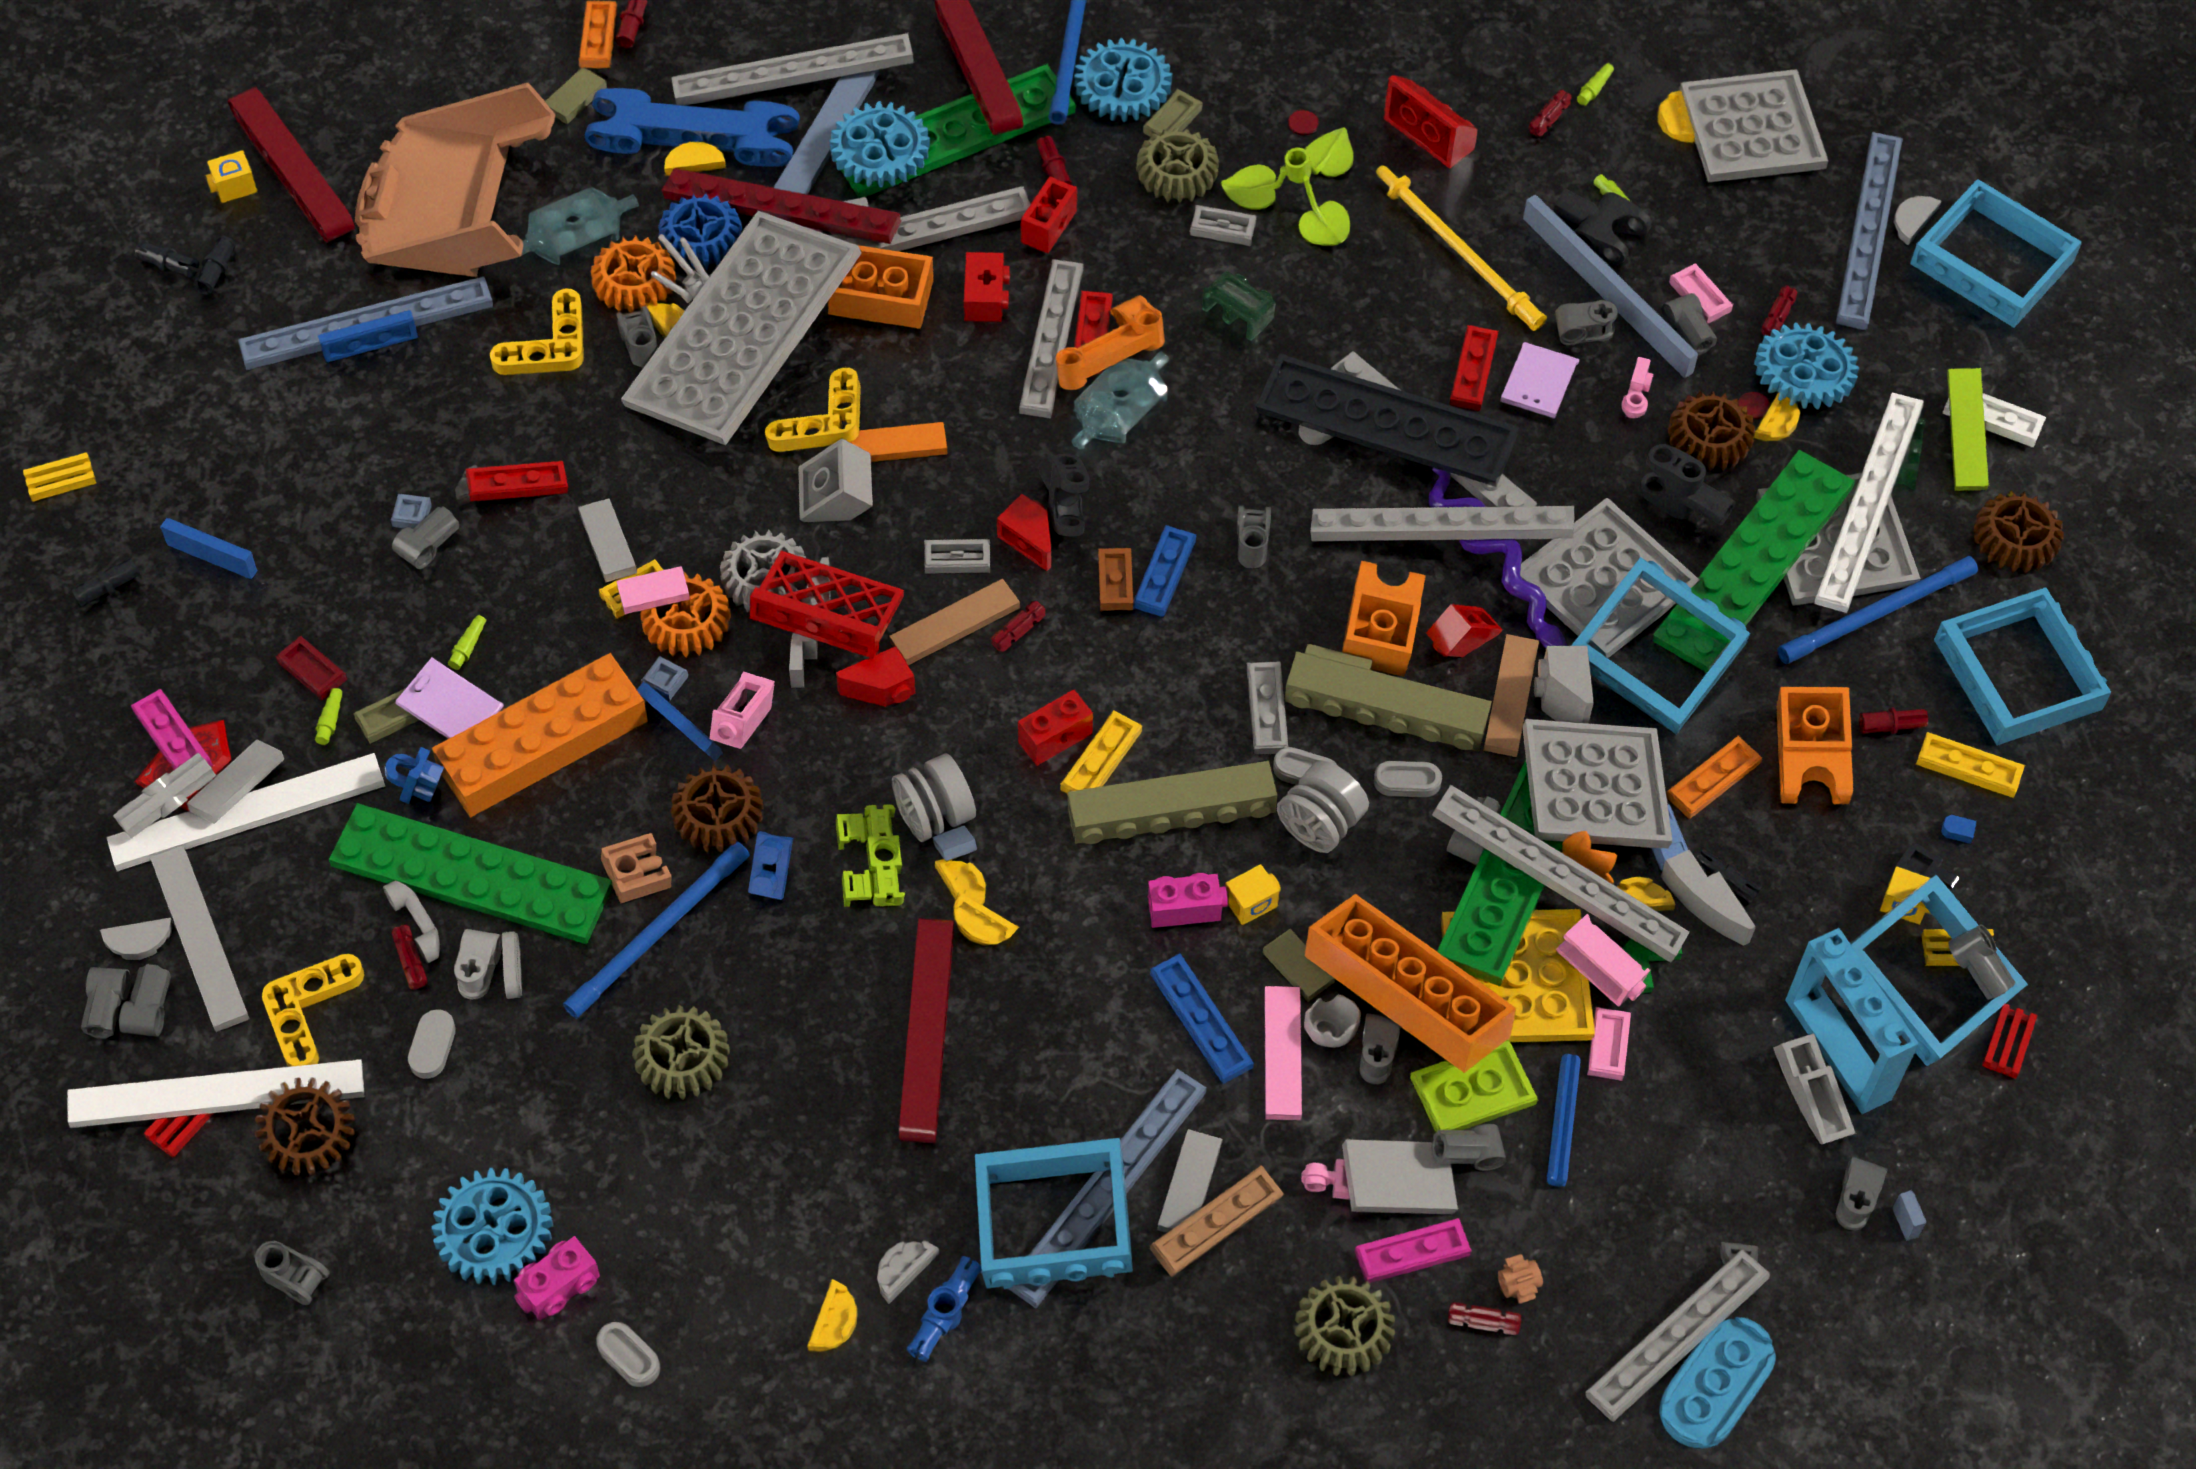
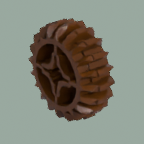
M1713 390L1709 396H1705L1701 391L1696 395V398L1688 395L1684 402H1679L1670 416L1668 426L1670 446L1676 447L1699 460L1708 467L1709 471L1714 469V466H1718L1722 471L1727 467V464L1735 467L1739 460H1744L1753 446L1755 435L1753 416L1747 415V406L1738 407L1737 398L1732 401L1728 400L1726 393L1721 397L1715 396Z
M2011 490L2006 497L1999 493L1994 500L1989 499L1984 507L1979 510L1974 524V533H1976L1975 543L1980 544V553L1989 554L1988 562L1995 560L1999 562V569L2006 565L2011 567L2012 573L2018 568H2021L2025 574L2031 568L2039 571L2044 564L2049 565L2055 555L2059 553L2060 544L2064 538V532L2062 531L2063 521L2057 519L2058 511L2048 510L2049 502L2043 504L2038 502V495L2031 499L2026 496L2025 491L2020 496H2016Z
M713 764L711 771L705 772V770L699 767L698 776L695 777L688 773L686 777L687 783H678V793H674L672 796L671 817L674 818V828L680 831L683 841L690 840L694 849L703 844V849L707 853L712 846L717 847V850L722 853L724 846H732L738 840L747 844L749 840L748 834H756L758 830L757 824L761 823L763 819L762 809H764V804L761 799L760 789L758 786H754V780L751 776L744 778L741 769L731 773V768L727 764L722 771H718L717 767ZM716 801H719L718 816L715 813Z
M298 1077L294 1080L296 1088L290 1090L288 1084L282 1082L280 1084L283 1091L282 1095L279 1096L273 1090L268 1093L270 1099L274 1102L272 1105L261 1102L259 1107L267 1115L256 1116L255 1122L260 1126L266 1127L256 1130L255 1136L257 1139H266L261 1142L259 1149L261 1152L272 1150L267 1157L271 1164L281 1158L279 1162V1169L281 1171H286L290 1164L293 1163L294 1175H300L302 1165H307L308 1173L314 1175L316 1171L314 1164L320 1162L322 1168L328 1170L329 1164L326 1159L329 1156L337 1162L341 1160V1155L336 1150L337 1147L343 1150L350 1148L349 1142L342 1137L354 1136V1129L344 1125L354 1122L355 1118L351 1113H344L351 1107L348 1100L338 1102L342 1097L340 1089H336L328 1095L331 1087L329 1082L324 1081L319 1089H316V1078L310 1077L307 1087H303L302 1080ZM312 1100V1102L308 1101L307 1105L300 1111L284 1110L294 1102ZM323 1104L328 1106L334 1113L335 1125L333 1133L318 1123L321 1115L320 1109ZM305 1119H310L314 1129H311L309 1132L305 1129V1133H300L296 1123L303 1121L305 1124ZM277 1120L284 1122L285 1126L291 1129V1134L288 1138L290 1143L286 1149L276 1139L275 1127ZM310 1141L326 1142L315 1151L297 1153L298 1150H302L305 1144Z

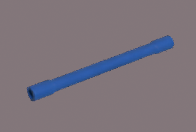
M1071 0L1056 87L1049 111V120L1054 124H1063L1067 120L1070 103L1069 94L1086 0Z
M1971 556L1958 560L1919 582L1810 634L1799 636L1779 646L1777 649L1778 655L1785 664L1812 653L1814 649L1948 585H1954L1978 572L1977 563Z
M736 841V844L724 851L704 874L592 979L585 982L564 1001L563 1007L576 1019L599 999L604 990L723 878L728 877L750 856L748 850Z

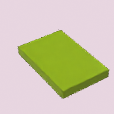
M1506 1040L1465 1073L1446 1060L1411 1072L1410 1076L1435 1132L1438 1130H1465L1536 1105L1538 1101L1509 1040Z

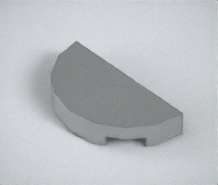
M1917 196L1909 198L1900 204L1893 220L1899 232L1898 237L1909 245L1939 209L1941 200Z
M171 918L101 929L100 932L106 947L113 953L121 955L126 960H141L156 954L157 949L164 944L166 939L171 937L173 922Z
M926 1241L906 1244L900 1242L885 1253L879 1262L877 1280L880 1293L888 1304L939 1254V1248Z

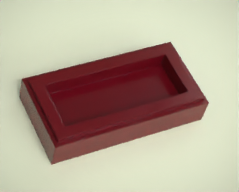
M299 636L275 656L277 662L322 701L330 695L332 688H338L347 680L345 672L302 636Z

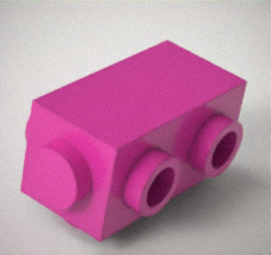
M1195 873L1190 877L1181 878L1164 876L1148 882V903L1152 928L1221 921L1222 907L1228 906L1226 887L1219 886L1218 874Z
M575 1236L567 1242L561 1241L551 1248L545 1258L538 1263L528 1264L519 1272L518 1277L514 1279L518 1291L514 1297L526 1314L532 1311L539 1320L547 1315H555L564 1308L567 1300L577 1293L587 1292L594 1286L600 1277L597 1263Z

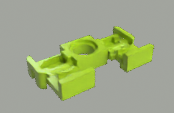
M868 805L865 808L864 817L863 813L837 814L838 850H843L844 844L849 843L851 839L861 840V843H865V840H867L869 870H864V874H853V871H843L842 874L845 907L850 906L851 900H871L872 897L875 906H897L903 904L905 892H899L897 875L901 873L902 868L899 835H893L891 817H894L895 807L893 805H883V809H877L876 805ZM843 823H846L847 836H844ZM879 849H887L891 851L894 857L890 861H881L877 859L875 852ZM849 878H852L853 891H850Z

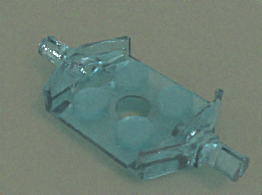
M590 187L530 212L528 234L525 235L526 240L522 241L523 250L521 255L535 251L539 256L559 265L560 255L613 233L615 239L618 240L620 215L627 210L638 207L637 199L632 194L617 201L615 197L611 198ZM570 216H576L580 218L576 222L566 221V219Z
M1160 351L1150 362L1126 358L1108 367L1074 401V412L1083 430L1072 439L1073 445L1075 447L1078 446V449L1082 450L1092 438L1125 443L1126 433L1161 398L1164 401L1167 400V387L1158 371L1168 363V356L1165 353L1163 355V352ZM1125 390L1129 395L1117 397L1113 392Z

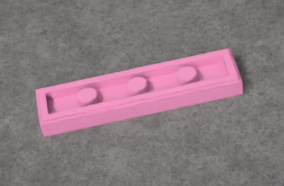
M1265 986V1120H1301L1300 987Z

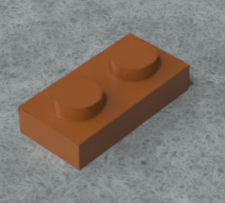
M1131 548L1098 549L1100 611L1133 610Z

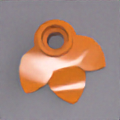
M1587 831L1573 833L1564 840L1562 854L1611 884L1614 883L1613 878L1608 872L1612 870L1617 854L1591 849V840Z

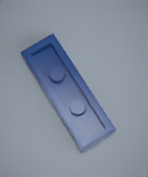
M408 310L319 334L318 338L325 362H331L418 338L412 312Z
M166 518L160 526L168 546L251 580L258 571L251 551L170 518Z
M1165 525L1133 600V608L1157 616H1165L1196 542V534Z
M643 682L639 686L637 691L648 703L714 761L719 758L723 752L716 743L649 684Z

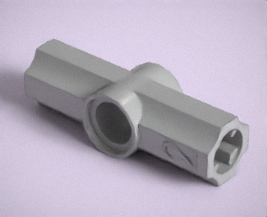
M197 753L170 774L165 773L142 790L143 794L118 810L113 817L132 839L157 819L166 817L188 800V796L209 783L216 774L206 760Z

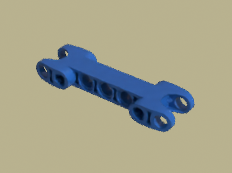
M606 88L600 89L594 94L592 106L597 112L611 117V119L589 124L586 127L584 138L593 148L624 154L637 153L641 148V143L678 147L688 142H704L715 146L719 151L734 152L735 159L742 164L763 167L784 166L791 160L793 148L789 143L773 136L796 130L800 116L792 107L773 102L750 101L744 105L743 111L651 103L650 96L643 91ZM600 100H607V101H610L611 103H610V104L603 103V102H601ZM781 117H788L791 119V121L785 120ZM593 134L600 135L603 138L595 137ZM779 151V152H783V153H785V154H784V155H779V154H776V153H774V152Z

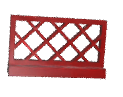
M781 550L759 588L755 587L750 595V619L874 659L879 650V642L904 597V590ZM784 564L797 567L800 572L784 576L781 569ZM822 575L828 577L830 582L815 586L811 578ZM805 580L809 588L793 592L789 584ZM853 585L859 587L861 592L846 596L842 587ZM783 586L787 594L779 595L769 592V590ZM832 590L837 592L839 598L824 602L820 595ZM884 595L892 598L889 603L877 606L873 597ZM814 596L818 604L810 605L798 600ZM866 600L870 608L855 612L851 604ZM844 606L848 614L843 616L829 610ZM875 616L879 624L874 626L860 620Z

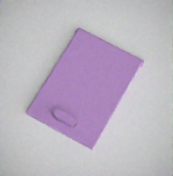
M1523 342L1522 349L1500 401L1555 418L1575 367L1579 363V359Z
M432 657L395 703L448 739L498 713L504 706L502 702L497 701Z

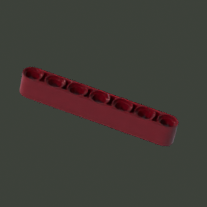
M935 0L939 22L992 135L1023 128L1020 107L969 0Z
M253 87L228 99L229 108L239 125L323 240L328 243L354 230V222L346 207L258 88Z
M919 918L899 1141L936 1143L954 939V920Z

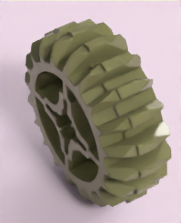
M1175 127L1170 133L1163 129L1160 136L1152 133L1150 140H1144L1142 149H1139L1137 155L1136 171H1138L1140 184L1145 185L1147 192L1154 191L1156 199L1165 196L1167 203L1171 198H1176L1181 203L1183 198H1188L1192 202L1195 195L1203 197L1205 190H1211L1213 182L1216 181L1218 176L1219 160L1217 159L1215 146H1210L1208 138L1201 139L1199 132L1193 135L1190 134L1188 128L1184 132H1178ZM1160 160L1161 165L1157 167L1155 164ZM1196 164L1200 166L1197 170L1193 168Z
M678 1005L677 1013L670 1014V1011L664 1008V1017L659 1018L652 1014L650 1018L651 1025L642 1024L640 1028L642 1035H637L634 1039L636 1048L633 1049L632 1055L633 1059L636 1060L634 1064L636 1072L642 1074L641 1079L645 1085L651 1084L652 1091L655 1094L664 1089L665 1096L668 1099L674 1092H678L679 1097L684 1100L687 1091H692L698 1097L700 1094L699 1087L701 1086L711 1090V1079L721 1080V1069H726L728 1066L726 1056L729 1055L730 1049L726 1043L728 1040L726 1032L721 1030L720 1022L717 1019L711 1021L707 1010L698 1016L697 1008L694 1005L688 1013H685L683 1007ZM693 1034L704 1039L710 1048H702L701 1044L694 1042ZM653 1055L661 1056V1060L669 1062L670 1069L666 1070L660 1067L653 1060Z
M1338 1275L1335 1278L1334 1286H1331L1324 1279L1320 1284V1290L1312 1287L1308 1292L1309 1299H1301L1299 1305L1301 1311L1296 1312L1295 1321L1299 1323L1295 1327V1335L1302 1337L1299 1342L1301 1350L1310 1349L1307 1356L1309 1362L1318 1358L1321 1359L1319 1365L1321 1371L1325 1370L1328 1364L1334 1366L1333 1373L1336 1376L1340 1374L1341 1367L1347 1368V1372L1352 1376L1355 1374L1356 1366L1358 1365L1366 1373L1370 1368V1361L1378 1365L1382 1360L1381 1353L1387 1354L1391 1345L1388 1341L1393 1340L1395 1335L1394 1329L1390 1327L1394 1325L1395 1317L1394 1315L1387 1314L1391 1307L1389 1302H1380L1382 1297L1380 1290L1369 1293L1370 1284L1368 1281L1362 1287L1356 1286L1354 1276L1350 1278L1348 1284H1343L1341 1277ZM1346 1304H1351L1357 1306L1358 1308H1351ZM1328 1307L1330 1310V1320L1324 1322V1327L1317 1329L1315 1318L1323 1309ZM1339 1321L1340 1323H1346V1326L1347 1324H1350L1351 1331L1350 1329H1344V1325L1342 1328L1339 1327ZM1372 1322L1375 1333L1367 1343L1362 1345L1360 1342V1331L1364 1330L1366 1325ZM1331 1344H1340L1344 1346V1348H1339Z

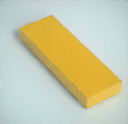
M1113 710L1062 781L1060 790L1068 794L1070 791L1103 787L1141 734L1142 725Z
M1929 732L1926 733L1916 765L2014 798L2025 767L2023 764Z

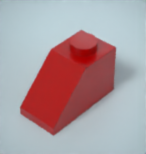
M1021 494L997 518V537L1048 571L1051 568V542L1047 510H1045L1040 502L1031 500Z
M1450 604L1426 634L1434 641L1432 645L1441 655L1445 657H1464L1498 636L1503 629L1483 607Z
M897 646L877 654L874 659H865L836 672L837 688L842 696L887 707L893 703L904 702L911 695L915 694L914 674Z

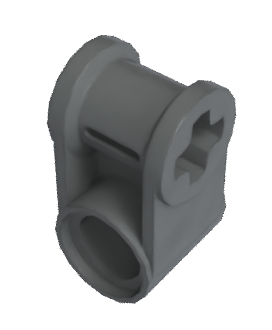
M1607 300L1579 304L1568 303L1560 306L1554 313L1560 341L1565 345L1596 341L1604 342L1611 339L1615 333L1613 322L1617 318V308L1612 302Z
M647 306L641 307L640 311L624 315L621 312L616 313L619 332L626 344L632 363L639 367H645L658 349Z
M1238 506L1237 556L1241 565L1247 568H1258L1266 561L1268 537L1270 535L1271 507H1266L1265 510L1245 509L1244 506Z
M1366 1013L1362 1037L1363 1049L1360 1074L1366 1082L1371 1084H1381L1389 1079L1395 1050H1397L1401 1026L1387 1016Z
M1853 1156L1850 1158L1836 1209V1218L1842 1227L1855 1231L1862 1229L1866 1225L1870 1214L1876 1206L1877 1198L1886 1177L1887 1168Z
M268 1241L262 1244L255 1254V1262L262 1279L267 1284L285 1292L292 1299L304 1305L310 1304L312 1301L311 1294L322 1279H327L330 1275L329 1270L320 1262L309 1256L302 1255L277 1241ZM272 1259H283L282 1263L275 1268L266 1267L267 1263Z

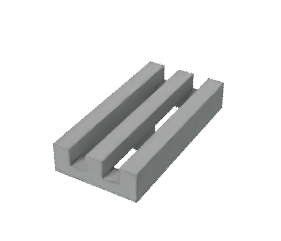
M1196 205L1190 235L1250 246L1257 216Z
M990 539L925 540V574L990 573ZM964 551H983V553H964ZM931 552H951V553H932V554H931Z

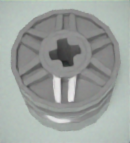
M947 753L925 762V778L914 767L907 771V777L900 773L892 778V787L899 812L914 836L921 842L932 837L931 831L936 835L944 832L942 816L954 828L976 817V808L969 786L957 763Z
M1317 761L1299 779V785L1292 787L1288 794L1278 802L1277 813L1283 825L1298 841L1315 851L1328 853L1338 845L1339 840L1346 836L1347 829L1354 826L1368 811L1369 801L1360 784L1348 772L1330 762Z

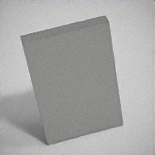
M1346 1139L1342 1144L1352 1212L1454 1214L1458 1210L1451 1163H1439L1437 1159L1433 1158L1431 1149L1433 1142Z

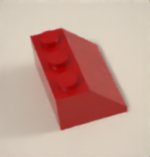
M1395 75L1389 78L1384 119L1448 168H1452L1475 149L1478 129L1471 122L1464 120L1452 111L1447 104L1440 102L1424 87H1420L1411 79Z

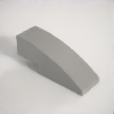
M1690 850L1665 861L1661 878L1689 911L1725 937L1743 946L1750 943L1755 925L1720 872L1707 877Z
M1814 1033L1774 1047L1773 1049L1788 1086L1819 1143L1822 1145L1855 1134L1831 1065L1826 1067Z

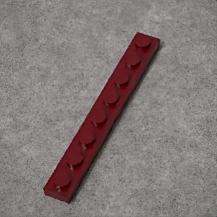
M677 168L672 170L662 189L665 199L680 201L681 197L689 200L693 194L697 198H702L706 193L709 199L718 196L720 203L728 201L731 208H734L739 214L755 216L757 211L803 227L891 244L901 223L900 213Z

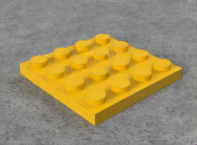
M1580 909L1534 910L1501 986L1472 976L1516 1008L1511 1036L1507 1039L1510 1042L1584 1041L1594 1038L1595 1031L1589 980L1556 951L1558 946L1565 941L1564 935L1582 919ZM1442 912V937H1444L1455 912Z

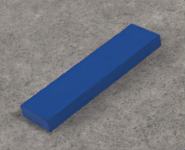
M1181 953L1150 969L1151 977L1222 1084L1253 1069V1061Z

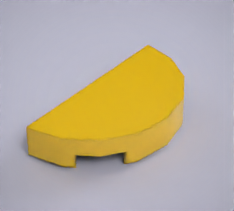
M1682 91L1672 92L1659 106L1658 123L1662 130L1671 138L1682 142H1694L1695 133Z
M688 142L679 145L669 153L665 159L664 169L665 176H668L674 168L698 172L726 168L722 153L715 146L704 142Z
M651 302L646 303L652 324L666 338L685 311L674 303L672 305L657 304V307Z
M1778 393L1756 429L1754 438L1763 441H1778L1788 437L1796 429L1800 416V409H1798L1797 404L1795 403L1791 406L1790 398L1788 397L1778 400L1780 394Z
M944 859L935 861L936 870L955 900L960 891L981 905L984 904L986 884L982 873L972 863L966 864L962 861H952V859L949 861Z
M1632 877L1622 880L1617 886L1655 911L1674 910L1675 902L1671 893L1653 883V880L1650 878Z
M960 891L957 894L953 906L954 920L960 932L970 941L980 945H997L1008 940L1019 928Z
M833 1279L808 1342V1350L823 1352L837 1348L849 1339L856 1327L857 1307L854 1298L848 1292L845 1285Z

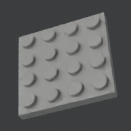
M1797 70L1681 83L1679 90L1682 91L1694 130V139L1708 182L1826 169L1828 159Z
M1862 473L1846 475L1855 480L1854 488L1784 576L1793 606L1815 602ZM1769 488L1758 489L1757 501L1761 499ZM1891 494L1853 596L1905 588L1919 582L1921 579Z
M1608 498L1604 499L1574 523L1573 539L1551 540L1521 563L1520 572L1523 580L1540 587L1546 596L1547 608L1577 636L1586 628L1640 557L1647 562L1653 561L1663 568L1664 574L1674 581L1676 579L1683 581L1690 588L1700 581ZM1639 578L1588 645L1609 658L1677 603Z
M1525 720L1522 728L1536 838L1564 842L1573 833L1587 831L1592 844L1669 849L1672 843V834L1656 728Z

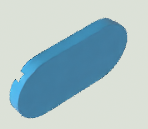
M1735 1317L1734 1319L1722 1321L1696 1345L1667 1386L1660 1402L1662 1423L1667 1432L1676 1441L1693 1448H1708L1719 1444L1729 1435L1769 1377L1775 1364L1773 1342L1763 1327L1750 1319Z

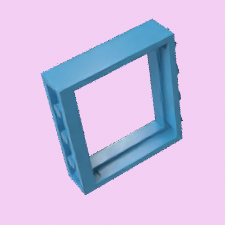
M1977 179L1917 243L1910 264L2014 328L2074 262L2081 241ZM1973 209L2057 259L2023 298L1939 247Z
M1640 557L1571 646H1587L1590 674L1677 735L1746 645L1750 633L1741 621L1733 617L1729 619L1719 612V608L1712 601L1706 598L1700 599L1693 594L1691 588L1686 583L1678 579L1674 581L1664 574V570L1660 565L1653 561L1647 562ZM1639 578L1731 641L1680 709L1588 645Z
M2047 588L1943 621L1934 639L1996 745L2103 710L2111 694L2106 684V678L2098 672L2092 655L2088 650L2084 649L2077 638L2074 626L2067 622L2061 612L2059 602L2056 603ZM2035 616L2083 695L2013 719L1966 641V638Z
M1937 875L1920 885L1850 943L1918 1041L1919 1045L1915 1053L1926 1066L1941 1059L2028 985L1997 948L1996 953L2014 979V986L2004 994L1992 998L1943 1041L1939 1042L1864 952L1863 948L1920 901L1952 939L1978 926L1976 921Z
M1837 928L1808 942L1785 1001L1807 1034L1814 1033L1822 1056L1828 1065H1831L1834 1074L1861 1114H1864L1893 1099L1919 1043L1840 928ZM1825 975L1880 1053L1876 1064L1870 1059L1821 985ZM1813 993L1817 999L1812 1001L1808 995ZM1904 1035L1908 1043L1900 1046L1901 1041L1898 1036Z
M1119 1138L975 1154L981 1268L986 1288L1003 1286L1004 1289H1008L1013 1285L1029 1283L1032 1285H1045L1055 1280L1081 1281L1091 1276L1105 1275L1107 1277H1114V1274L1133 1272L1124 1163ZM1111 1170L1117 1246L994 1260L989 1184Z

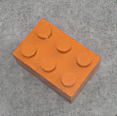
M858 245L862 254L828 300L829 315L921 329L933 284V257Z

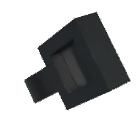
M1914 842L1896 864L1897 867L1928 878L1937 875L1952 894L1959 880V877L1954 873L1940 868L1943 861L1941 857Z

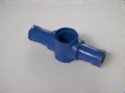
M962 1256L949 1281L943 1282L941 1287L934 1289L930 1293L928 1309L921 1319V1328L906 1349L910 1355L916 1358L919 1354V1360L927 1362L941 1335L945 1336L948 1331L956 1328L962 1318L961 1309L968 1299L967 1292L982 1270L978 1262L973 1260L969 1264L970 1258ZM942 1304H948L954 1308L949 1313H940L935 1310Z

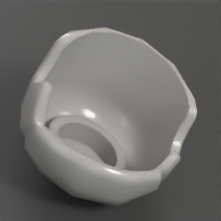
M1336 995L1329 1002H1324L1319 998L1306 1011L1304 1028L1316 1044L1325 1047H1341L1356 1035L1360 1024L1361 1011L1354 1001L1343 995Z

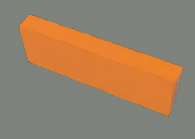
M586 2L579 55L580 68H610L617 15L616 2Z
M944 422L859 430L858 437L850 442L871 454V462L947 454Z
M1737 736L1670 788L1666 793V798L1690 820L1761 763L1762 757L1740 736Z

